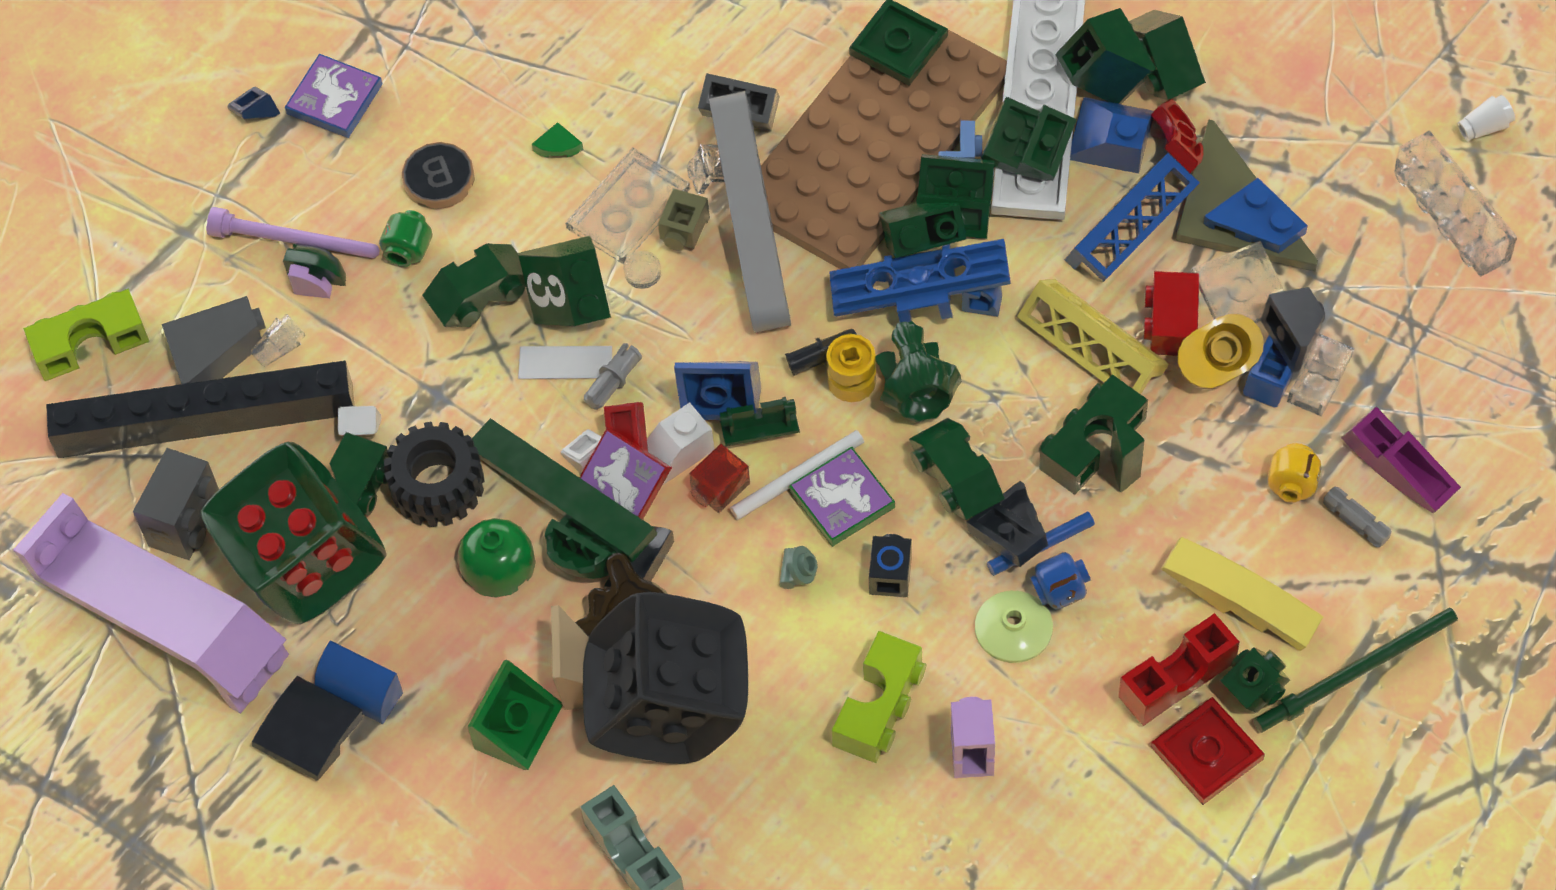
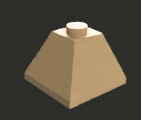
M559 605L551 606L552 678L564 710L583 709V662L589 637Z

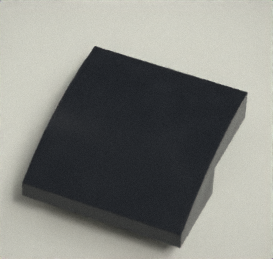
M296 676L266 716L252 740V747L318 781L340 756V745L361 722L363 710Z

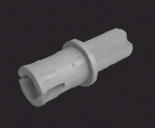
M623 343L613 359L607 365H602L599 369L600 376L584 395L585 403L592 409L597 410L603 407L615 390L623 388L626 384L625 379L627 375L642 359V355L637 348L632 345L629 347L628 343Z

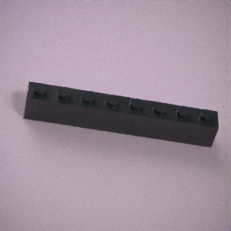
M346 360L46 404L48 438L57 457L64 458L338 417V408L355 406L353 382Z

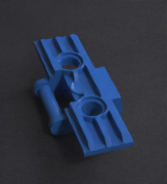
M1004 239L951 248L950 244L942 246L940 250L893 258L892 255L884 256V261L829 271L835 317L896 306L900 323L912 321L910 310L938 305L942 320L953 318L950 305L951 295L1011 284ZM964 265L966 267L965 271L961 275L956 276L955 269ZM876 281L888 282L889 288L876 290L873 288V285Z

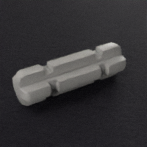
M1335 486L1330 489L1323 501L1327 508L1334 513L1338 511L1340 513L1339 517L1361 535L1367 534L1368 537L1366 539L1374 546L1381 547L1388 541L1392 532L1388 526L1381 521L1378 523L1374 521L1376 517L1353 498L1348 500L1346 498L1348 494L1339 487Z

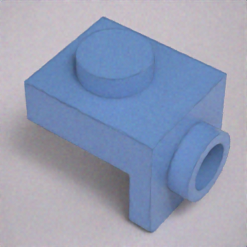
M961 121L960 151H940L938 155L972 159L981 157L982 135H975V121Z

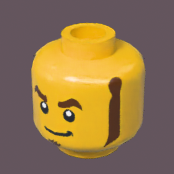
M1292 443L1282 447L1272 457L1268 474V485L1275 494L1286 502L1305 500L1313 496L1317 490L1321 473V460L1306 445Z

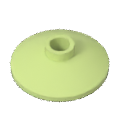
M1011 590L993 595L982 604L975 619V634L980 646L990 656L1008 663H1021L1037 657L1046 649L1053 633V620L1046 605L1043 606L1040 599L1023 591ZM1017 617L1021 619V622L1010 624L1007 619Z

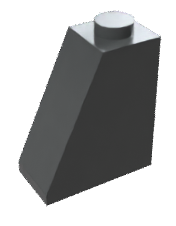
M247 296L162 324L181 384L225 377L264 344L259 330L266 328L259 307L251 309Z

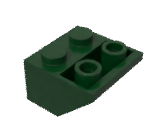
M1121 8L1087 19L1055 54L1072 85L1108 102L1122 104L1156 70L1150 55L1146 52L1132 24L1128 21Z

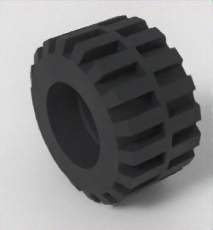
M425 422L424 428L417 429L416 425L408 428L409 434L405 436L401 433L395 438L397 446L390 445L387 450L389 458L384 460L385 477L394 505L400 509L401 514L405 518L412 516L413 522L419 525L427 521L429 527H437L438 522L444 521L446 526L453 524L452 518L457 516L462 520L468 515L467 508L475 509L478 505L477 497H482L484 491L482 484L485 482L484 473L473 439L469 435L464 436L463 430L457 426L450 430L448 423L440 422L439 426H433L432 422ZM445 465L454 469L446 479L437 483L427 484L416 480L417 476L430 466Z

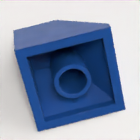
M1084 97L1072 139L1070 160L1139 174L1153 121L1151 114L1154 111Z
M709 361L675 363L674 371L680 408L691 403L704 420H720L719 413L726 412L727 407L731 409L753 404L754 413H758L761 393L758 362Z

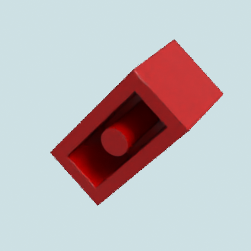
M1154 271L1153 286L1146 285L1145 308H1152L1151 318H1144L1143 340H1151L1150 350L1155 354L1178 356V350L1183 340L1198 329L1199 273Z

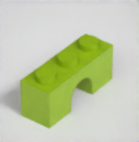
M129 288L120 292L109 293L104 298L86 305L74 306L67 312L51 318L40 319L33 325L23 328L44 381L79 369L76 350L88 338L101 337L106 339L110 343L115 355L150 342Z
M878 631L863 662V674L865 681L879 686L884 693L880 698L872 702H860L847 697L831 730L833 747L877 763L882 751L888 753L896 731L892 728L897 718L903 719L911 702V697L908 696L913 684L918 686L921 683L927 664L922 662L921 646Z

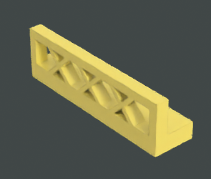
M1056 279L1039 280L1017 316L1021 321L1104 383L1111 376L1105 369L1111 368V373L1121 380L1119 367L1130 365L1141 373L1132 388L1141 394L1150 379L1162 376L1169 363ZM1040 299L1050 306L1051 322L1041 323L1031 315ZM1060 314L1066 317V319H1060ZM1072 322L1078 326L1081 343L1069 344L1065 341L1061 324ZM1048 326H1053L1054 332ZM1088 335H1090L1095 340L1089 341ZM1100 343L1106 347L1110 364L1099 366L1093 362L1090 345ZM1082 347L1083 353H1081L1076 348ZM1117 356L1124 362L1118 363Z

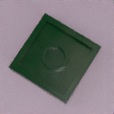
M886 0L850 45L849 55L910 86L948 37V28L893 0Z

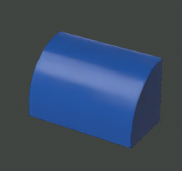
M331 640L329 641L317 666L315 685L362 709L363 715L384 724L403 694L397 673Z

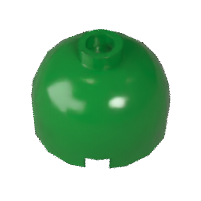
M493 518L477 523L463 536L458 550L461 576L480 595L495 598L511 595L518 591V586L523 584L526 579L529 581L533 576L536 560L532 542L522 527L510 520Z

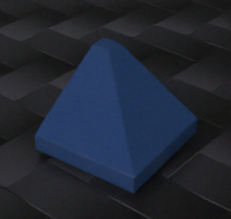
M256 86L243 93L227 106L229 111L243 119L276 117L280 114L271 95Z

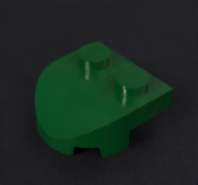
M565 516L560 522L551 519L545 531L547 555L557 568L571 575L588 579H597L609 575L607 560L612 554L618 553Z

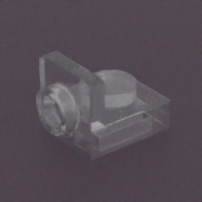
M700 144L693 158L688 163V177L692 180L697 194H704L711 182H725L717 144Z

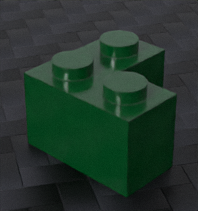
M1152 10L1129 21L1156 67V70L1144 81L1146 88L1155 97L1170 100L1206 83L1183 16Z

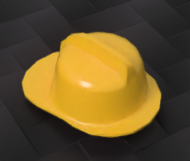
M1227 314L1216 318L1195 330L1183 340L1178 350V364L1181 373L1190 383L1200 388H1215L1248 371L1259 361L1264 343L1261 330L1252 319L1242 314Z

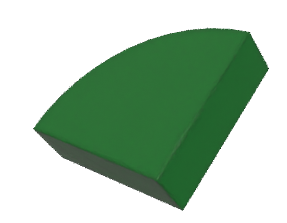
M557 122L532 143V149L538 155L547 158L563 155L571 157L583 150V144Z

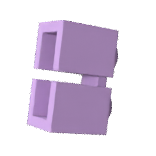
M965 697L957 702H951V744L954 778L994 776L995 736L991 699L982 700L979 697Z

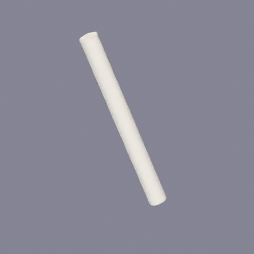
M855 430L730 507L732 515L736 520H739L782 494L796 480L850 447L855 449L863 444L864 439L862 435Z

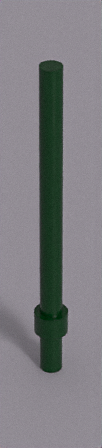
M1450 607L1299 694L1291 693L1278 700V706L1253 720L1255 727L1260 733H1263L1284 720L1292 721L1304 714L1306 707L1458 621L1455 611Z

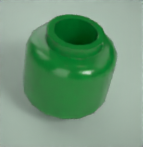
M407 210L405 213L398 212L389 217L379 239L380 248L384 252L383 255L389 262L401 267H408L410 264L418 263L423 259L433 233L422 214L413 210Z

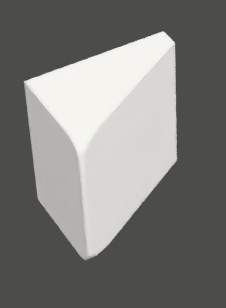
M375 406L338 408L339 435H345L346 432L353 435H372L378 431L381 423V414Z
M587 429L563 448L560 453L582 474L602 436Z

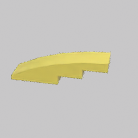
M1184 537L1178 539L1161 570L1223 614L1231 610L1260 632L1269 629L1299 651L1307 647L1324 617L1258 574Z

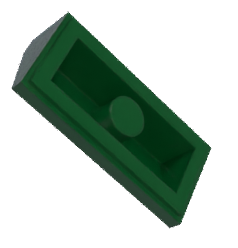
M1117 415L1113 419L1110 457L1119 491L1123 492L1141 477L1145 440L1123 418Z

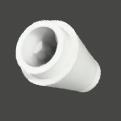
M1503 95L1496 98L1491 96L1457 124L1462 136L1466 141H1469L1473 138L1509 128V123L1515 121V114L1510 103Z

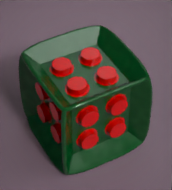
M294 442L282 443L261 455L221 487L201 510V516L208 532L238 576L256 593L263 604L294 624H303L324 613L369 577L387 556L380 537L358 505L353 503L341 485L317 458Z

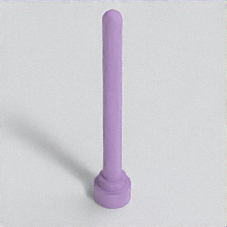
M218 207L211 208L207 219L206 230L209 236L224 238L225 235L231 236L232 233H238L292 244L316 246L325 250L367 258H376L380 253V249L376 244L237 219L234 214L229 213L228 209Z

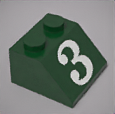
M590 236L518 253L535 324L579 326L611 318L596 250Z

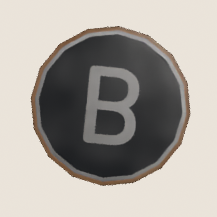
M444 142L426 144L414 150L405 160L402 169L404 189L410 199L418 205L421 203L431 209L448 208L463 201L475 180L472 160L467 153L454 144Z

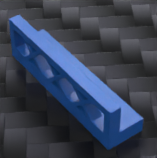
M1167 153L1064 260L1074 270L1083 262L1104 282L1200 182ZM1170 172L1186 185L1181 192H1165L1164 178ZM1158 185V192H1152ZM1144 199H1159L1160 214L1158 216H1142L1141 202ZM1166 200H1172V202L1166 207ZM1134 210L1135 216L1129 215ZM1120 223H1135L1136 239L1119 240L1118 225ZM1143 223H1148L1149 225L1143 230ZM1111 233V240L1106 239ZM1097 247H1112L1113 262L1107 268L1091 255ZM1119 247H1127V248L1120 254Z

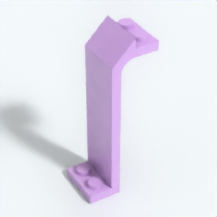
M64 493L60 495L13 549L36 581L192 666L211 681L229 708L240 714L257 697L260 689L274 672L280 669L284 660L289 655L283 646L287 639L245 603L89 521L75 500Z

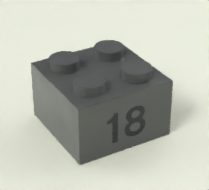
M166 448L133 510L148 547L190 560L195 549H199L202 546L206 537V526L201 516V510L207 501L219 490L208 461Z

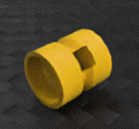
M847 334L836 338L829 345L826 354L829 389L835 397L842 401H862L871 395L876 385V355L874 347L868 339L861 335Z

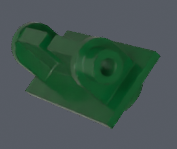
M782 397L779 400L760 403L761 408H758V413H754L753 404L731 409L727 407L726 412L719 413L725 446L800 433L794 399L787 400L786 397Z

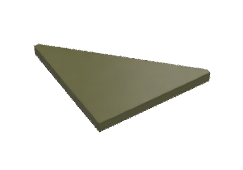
M1208 120L1202 141L1203 160L1195 168L1193 177L1200 183L1187 196L1176 241L1316 272L1318 260L1302 238L1295 241L1282 252L1276 253L1263 248L1256 242H1246L1235 238L1236 232L1217 225L1214 229H1211L1204 224L1206 214L1257 179L1215 121Z

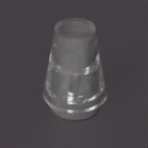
M285 314L281 319L275 318L250 353L265 368L270 363L302 345L300 341L306 335Z

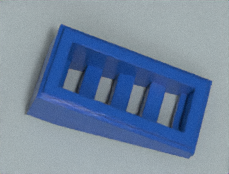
M1269 335L1263 346V352L1259 361L1252 367L1247 377L1243 394L1269 406L1278 407L1294 373L1291 372L1281 353L1273 349V346L1276 347Z

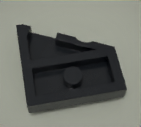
M1019 481L1003 493L1004 500L966 521L971 535L1021 567L1047 547L1048 541L1043 526L1038 520L1034 505L1030 502L1025 484Z

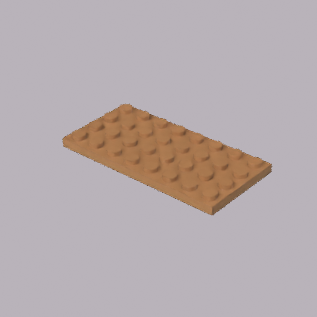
M948 30V37L910 86L850 55L761 165L773 231L839 269L863 265L884 239L879 213L910 205L918 194L922 154L938 155L940 151H953L960 142L961 121H976L1005 84L1007 61Z

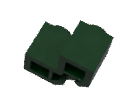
M486 243L474 250L476 257L458 267L452 262L440 269L422 296L444 327H471L479 319L480 313L489 301L515 302L516 299L522 296L526 286L518 253L511 244Z
M946 418L909 438L914 450L910 455L919 472H925L938 480L942 492L939 493V498L946 511L967 520L1004 500L1005 497L988 460L983 454L977 456L972 451L968 442L970 435L963 425Z

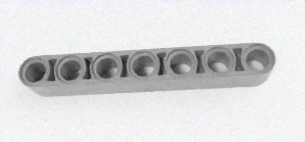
M742 91L710 98V108L754 333L791 326L746 92Z

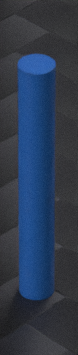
M1087 511L1046 532L1048 546L1042 551L1094 526L1095 522L1092 515ZM1003 555L987 562V567L993 576L1016 565Z

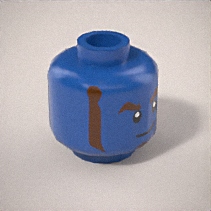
M1066 552L1038 563L1035 567L1036 575L1030 577L1042 605L1049 604L1050 607L1056 610L1085 598L1087 589L1084 583L1091 581L1083 560L1080 559L1075 562L1073 557Z

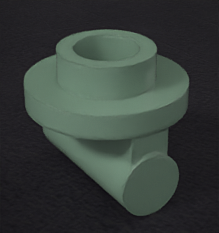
M798 546L784 549L779 582L780 587L793 589L795 585L809 584L814 580L818 564L816 557L807 547Z

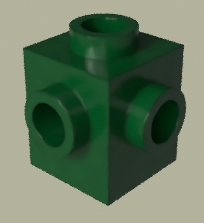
M1255 647L1250 651L1246 649L1238 654L1231 662L1233 668L1220 680L1246 709L1258 713L1266 704L1270 706L1277 702L1286 691L1284 686L1290 681L1283 672L1287 666L1273 651L1269 649L1265 653Z

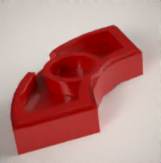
M1170 99L1159 105L1151 116L1160 125L1166 136L1167 144L1164 148L1189 173H1192L1203 160V145L1200 142L1197 144L1196 128L1189 117L1173 99Z

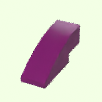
M1377 406L1341 437L1376 473L1431 513H1435L1461 488L1409 431L1402 434Z

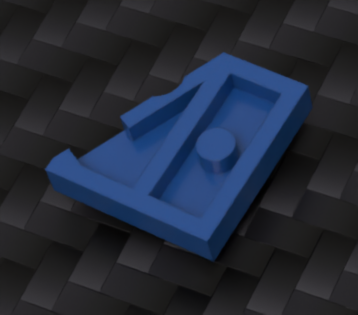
M1259 178L1252 181L1204 217V224L1208 228L1214 229L1216 225L1236 232L1235 238L1246 242H1256L1263 248L1276 253L1282 252L1304 236L1308 225Z

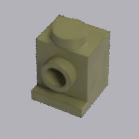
M673 188L658 222L660 239L663 240L667 247L676 251H681L684 247L695 248L705 223H708L710 219L708 198Z

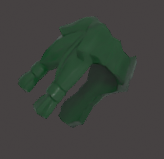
M913 321L897 323L896 328L892 332L891 340L899 350L900 362L897 365L894 352L886 351L876 355V363L885 377L884 391L881 394L880 401H883L884 405L891 410L898 412L901 416L913 422L919 423L926 419H937L942 411L949 407L958 386L962 382L961 375L956 365L940 360L938 342L924 343L923 327L916 325Z

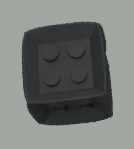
M643 592L624 599L591 632L583 662V713L586 735L589 743L593 746L628 757L670 764H685L707 757L728 740L741 726L748 703V653L743 620L735 611L717 604L682 596Z

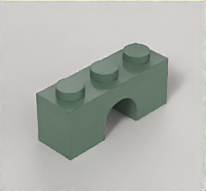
M615 785L580 806L586 828L631 890H684L682 877L661 848L658 846L654 849L638 824L636 814Z

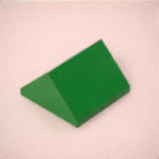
M504 660L468 725L474 749L522 770H529L563 706L562 702L512 662Z

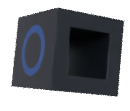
M897 534L873 536L869 569V595L908 598L912 539L903 538Z

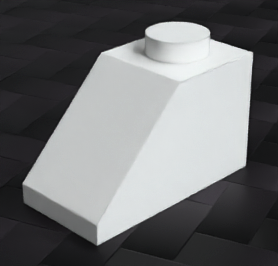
M691 403L686 404L659 422L647 438L648 452L672 467L663 485L715 451L712 428Z

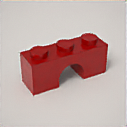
M1214 613L1183 635V641L1169 657L1158 663L1151 656L1120 678L1119 698L1144 726L1230 667L1231 662L1238 655L1240 641Z

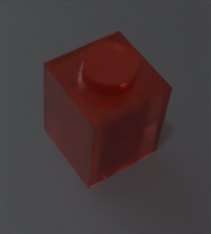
M719 444L689 473L690 492L693 498L703 507L709 505L717 513H720L750 485L749 466L722 444Z

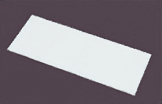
M520 346L518 379L598 378L600 376L599 369L602 365H607L612 360V346Z

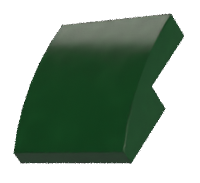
M1006 96L1000 107L981 159L995 161L996 168L1011 173L1053 181L1077 119L1046 105H1043L1040 111Z
M922 154L916 203H958L966 237L987 239L995 161Z

